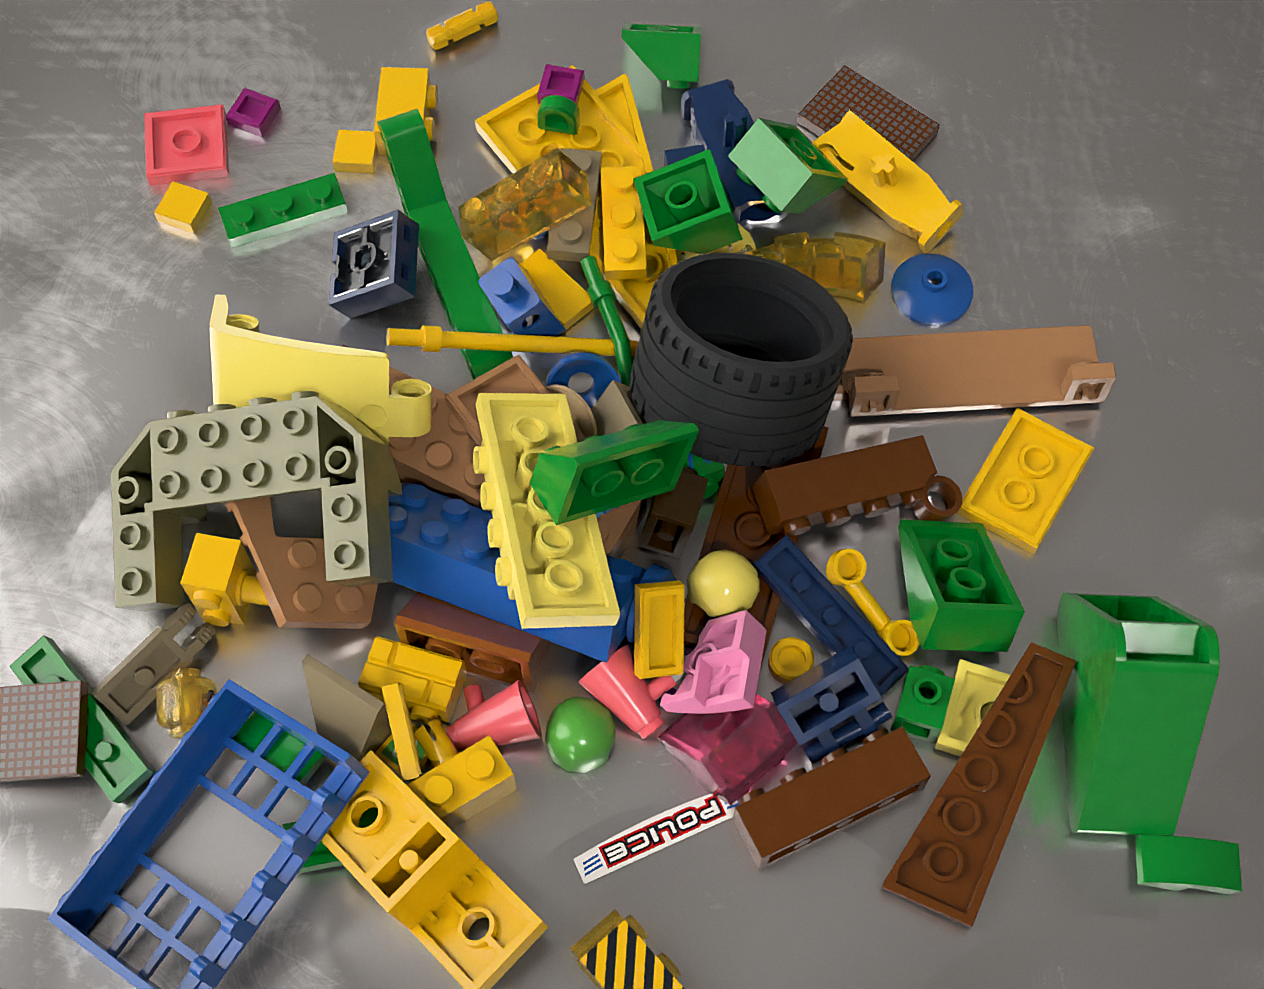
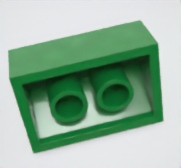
M657 420L643 425H630L621 431L603 436L594 435L584 441L563 447L554 446L539 453L530 485L556 525L672 491L677 484L699 429L695 423Z

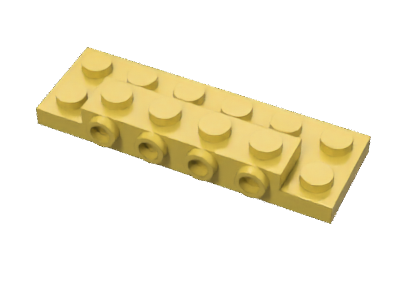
M479 393L475 406L482 443L481 446L474 448L473 467L476 474H484L485 482L482 483L480 490L481 507L483 510H491L493 519H490L488 523L489 546L491 548L499 547L501 557L497 558L495 566L496 582L498 586H507L509 600L516 599L521 628L616 626L620 617V611L596 514L556 525L530 485L539 453L554 446L563 447L578 443L566 394Z

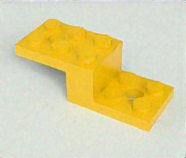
M371 750L359 762L370 773L322 838V843L391 916L418 938L464 989H491L547 930L548 926ZM378 807V816L375 822L366 828H360L359 820L361 815L369 808ZM480 918H489L490 927L488 933L479 940H470L469 930L471 925Z

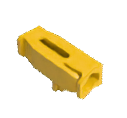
M850 110L838 125L812 142L848 178L843 186L893 229L918 240L919 248L925 254L929 253L964 213L961 202L955 199L949 203L947 197L943 195L942 190L938 188L937 183L932 180L930 175Z

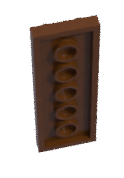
M824 426L820 438L813 444V447L791 460L764 466L727 465L698 561L710 552L725 549L744 556L753 565L786 536L785 532L768 535L752 486L766 470L821 458L829 427ZM799 535L789 537L795 545ZM758 575L757 577L760 580L759 593L752 607L747 611L767 630L761 661L762 667L781 599ZM688 594L684 608V647L694 648L697 646L699 635L707 622L715 618L709 617L697 604H692Z

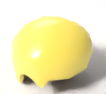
M724 549L710 552L694 564L686 580L688 598L692 604H697L709 617L713 618L748 610L752 607L759 593L760 580L757 577L758 573L744 556L734 551Z

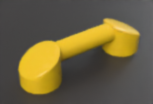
M850 548L834 552L826 565V575L830 583L835 586H843L874 626L875 632L897 656H908L914 653L920 642L912 622L909 620H891L861 581L867 569L863 555L859 551Z

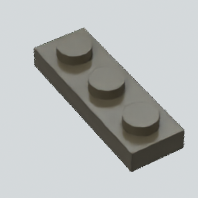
M562 148L559 164L576 179L555 192L547 253L548 259L581 262L582 259L590 256L602 165V151Z

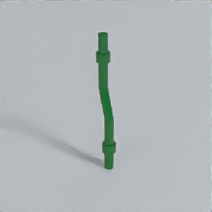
M588 256L580 262L590 286L587 292L593 307L600 310L614 344L621 383L629 386L633 366L630 339L615 306L616 295L611 283L604 279L596 258Z

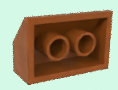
M419 591L397 614L394 622L400 643L463 660L467 674L506 686L521 680L530 693H534L550 647V641Z

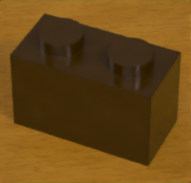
M683 467L674 490L653 496L638 546L680 559L695 527L708 478L699 476L696 471L690 468Z

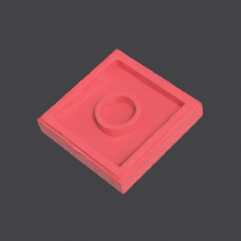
M223 104L144 113L146 178L150 186L169 184L172 181L178 183L229 177L227 122Z

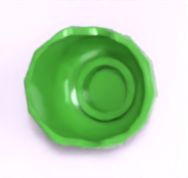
M578 696L565 699L563 703L558 704L550 715L545 734L546 748L553 762L570 772L587 773L602 766L608 760L615 741L616 724L610 710L595 699Z

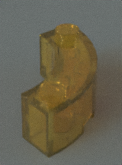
M807 232L774 237V244L754 251L751 246H748L736 253L754 255L782 263L816 281L832 297L864 304L883 282L886 242L842 232H834V238H808Z

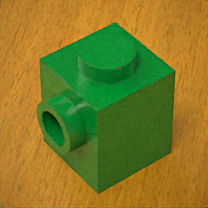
M910 665L902 684L890 730L894 731L903 726L908 736L935 744L942 731L955 678L945 676L942 670L933 666L921 665L915 667Z

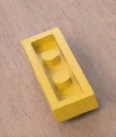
M641 166L601 167L605 280L647 278L644 213L633 180L636 177L642 176Z

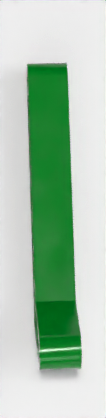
M414 109L379 120V131L405 215L419 224L418 248L452 331L504 334L489 298L478 283L480 276L447 201L427 130L419 110ZM460 349L472 380L513 358L511 351Z

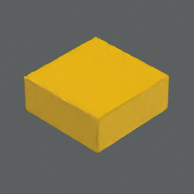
M338 130L332 161L334 170L336 172L374 174L378 152L374 132Z
M172 181L154 214L158 222L195 233L212 201L209 193Z

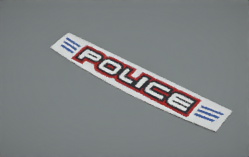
M742 783L702 796L651 817L574 858L573 860L583 883L587 884L732 818L735 807L739 805L738 800L747 794Z

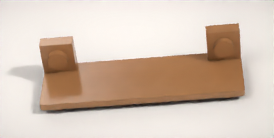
M1089 325L853 338L852 348L846 363L851 417L1102 403L1105 401L1116 379L1113 363H1099L1092 327Z

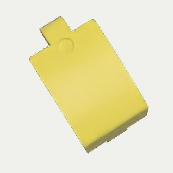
M215 295L209 323L214 405L231 404L239 408L249 406V400L255 398H274L278 402L291 400V394L295 392L314 391L319 393L320 398L345 408L388 446L389 437H419L430 431L432 417L431 385L420 379H403L392 385L391 395H389L388 354L259 333V321L257 318L247 314L229 315L226 295Z

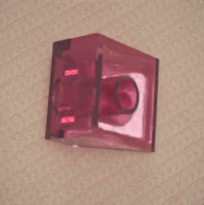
M757 694L754 708L722 713H684L657 737L661 744L706 791L729 805H732L737 799L747 794L761 777L771 768L779 765L785 756L798 745L775 704Z

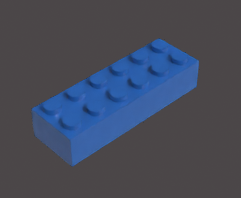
M408 482L402 485V495L388 498L393 582L606 663L625 638L628 615L635 595V584L640 583L647 569L636 566L628 560L606 555L620 611V617L616 626L522 629L516 599L509 600L507 586H498L496 582V560L501 556L499 547L491 548L488 542V523L490 519H493L491 512L471 506L463 500L452 499L430 491L422 485Z

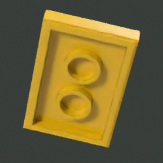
M1017 408L963 497L961 508L957 514L974 523L983 524L985 529L1035 554L1091 456L1094 447Z

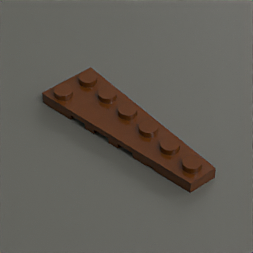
M1030 643L885 878L882 889L967 927H973L1076 660L1035 643Z

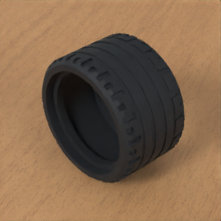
M710 253L691 257L667 268L666 272L661 273L653 285L630 374L629 387L633 402L637 405V410L647 423L657 420L695 423L699 432L690 451L695 456L735 466H764L791 460L813 447V444L820 438L852 348L853 334L851 333V324L841 306L827 290L807 275L787 265L767 258L740 253Z

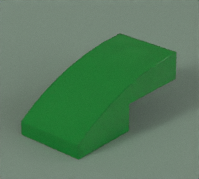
M254 712L233 740L254 752L274 724ZM284 731L264 757V760L285 773L306 744ZM315 751L295 780L305 785L325 761V756Z
M1139 835L1135 837L1138 884L1174 891L1194 888L1228 895L1242 891L1238 843L1167 835Z

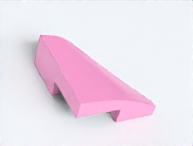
M747 610L709 620L699 635L697 646L684 660V672L687 673L674 695L664 693L660 706L667 712L691 714L722 713L754 708L767 630Z

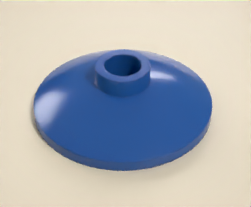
M920 254L905 260L896 269L891 282V296L898 310L908 319L922 325L942 326L958 320L967 312L973 299V284L967 271L955 260L939 254ZM929 280L936 281V282H938V283H940V284H938V285L931 284V283L929 282Z

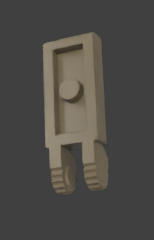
M189 603L183 604V606L165 620L162 628L158 626L91 691L125 726L129 725L194 661L192 657L214 635L215 629L209 623H205L197 627L184 640L182 646L173 639L196 615V610Z

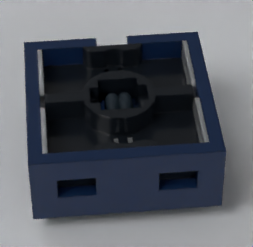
M395 210L335 232L333 237L332 263L336 265V272L330 276L328 305L351 319L414 298L416 292L419 224L400 210Z

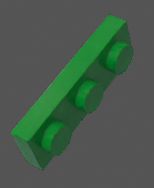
M335 173L218 208L231 248L348 213Z

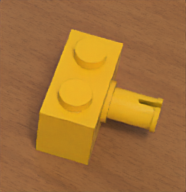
M196 533L180 584L200 617L205 622L216 626H228L229 622L244 625L250 603L269 606L256 576L257 572L241 540Z
M439 719L428 722L435 741L432 740L424 725L414 733L415 739L420 743L434 768L410 782L407 786L451 830L517 790L514 774L490 735L464 751L458 752Z

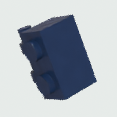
M851 646L770 692L778 711L800 746L816 736L818 737L817 741L803 748L812 765L864 734L867 737L877 731L878 726L893 718L884 702L867 711L866 707L882 699ZM854 715L855 718L832 732L830 731V728Z

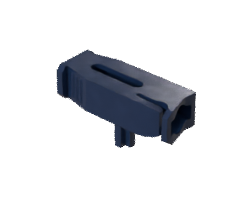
M725 79L687 90L681 96V115L684 120L691 121L692 138L694 139L695 146L704 144L705 150H711L737 223L743 227L748 224L781 221L787 216V212L780 214L772 209H767L762 199L765 194L756 185L752 186L741 179L736 173L738 166L728 157L754 124L748 109L734 94L735 86L733 82Z

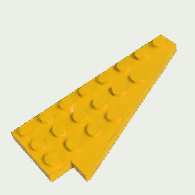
M571 65V66L568 67V68L576 69L573 65ZM625 73L596 90L584 80L578 102L580 126L577 135L538 128L537 114L540 104H538L537 94L540 83L475 120L478 133L512 174L547 153L560 163L562 148L602 151L601 167L641 166L642 175L654 171L629 78ZM600 173L590 256L596 258L605 279ZM555 192L541 199L544 211L551 220ZM645 217L647 278L608 280L612 285L618 302L641 329L655 281L658 280L661 273L666 272L667 268L678 263L675 249L654 246Z

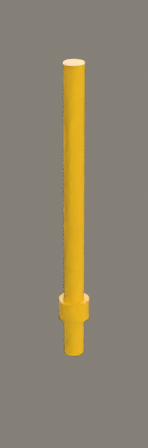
M423 325L421 330L388 328L386 334L388 346L420 347L422 352H440L441 348L556 354L592 353L599 356H615L612 339L442 331L441 326ZM630 340L632 356L635 357L638 341Z

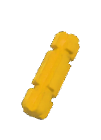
M485 1L475 6V11L470 8L445 20L444 26L437 24L428 28L426 31L427 40L434 50L444 48L449 45V40H452L454 43L481 30L480 25L482 24L484 27H487L497 22L498 13L491 1Z

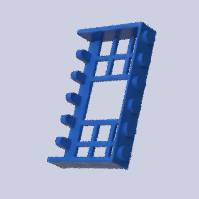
M228 679L222 689L212 697L208 707L191 730L182 737L178 747L163 767L153 775L149 785L132 808L122 816L119 825L101 849L91 857L88 866L73 886L60 898L57 907L47 920L136 989H161L149 979L172 948L192 962L189 972L176 989H215L370 772L348 752ZM254 711L274 725L256 750L251 752L234 741L233 738ZM284 731L306 744L285 773L264 760V757ZM227 747L247 760V762L225 790L207 778L206 774ZM318 751L338 765L324 785L314 792L295 780V778L314 752ZM256 768L261 769L279 781L258 810H255L236 797ZM198 785H201L282 839L280 846L264 868L254 875L251 886L229 914L146 856ZM290 788L311 803L293 828L287 831L267 817L287 789ZM141 864L160 879L137 909L117 893L138 865ZM169 886H172L190 899L191 902L168 932L149 918L148 915ZM112 903L129 915L131 919L111 946L107 948L88 932L108 905ZM202 908L221 922V926L202 954L199 955L180 941L179 938ZM142 925L160 938L162 942L139 972L120 958L119 954Z

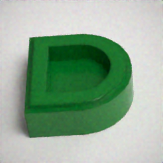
M550 95L542 99L537 114L538 128L577 135L580 126V111L577 104L559 95Z

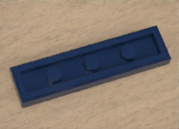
M787 535L753 564V567L763 581L832 656L851 646L880 696H883L907 673V665L889 648L884 640Z

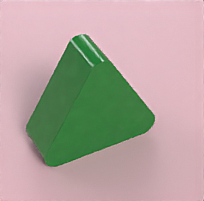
M1064 592L1060 597L1057 612L1058 653L1076 660L1061 698L1068 815L1071 830L1073 833L1173 836L1219 674L1220 649L1217 633L1213 626L1157 596Z

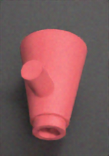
M628 645L614 652L607 663L600 662L578 682L634 733H638L642 739L648 737L665 723L660 716L661 712L655 701L677 685L671 676L655 677L648 684L645 679H639L634 674V657Z
M517 680L486 701L484 700L480 685L466 687L464 689V696L468 712L455 720L454 724L446 727L447 735L458 752L469 748L489 735L496 746L542 738V730L537 712L521 680Z

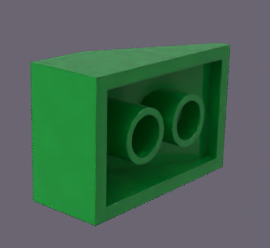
M900 519L898 530L909 614L922 649L1008 652L1025 610L983 524Z

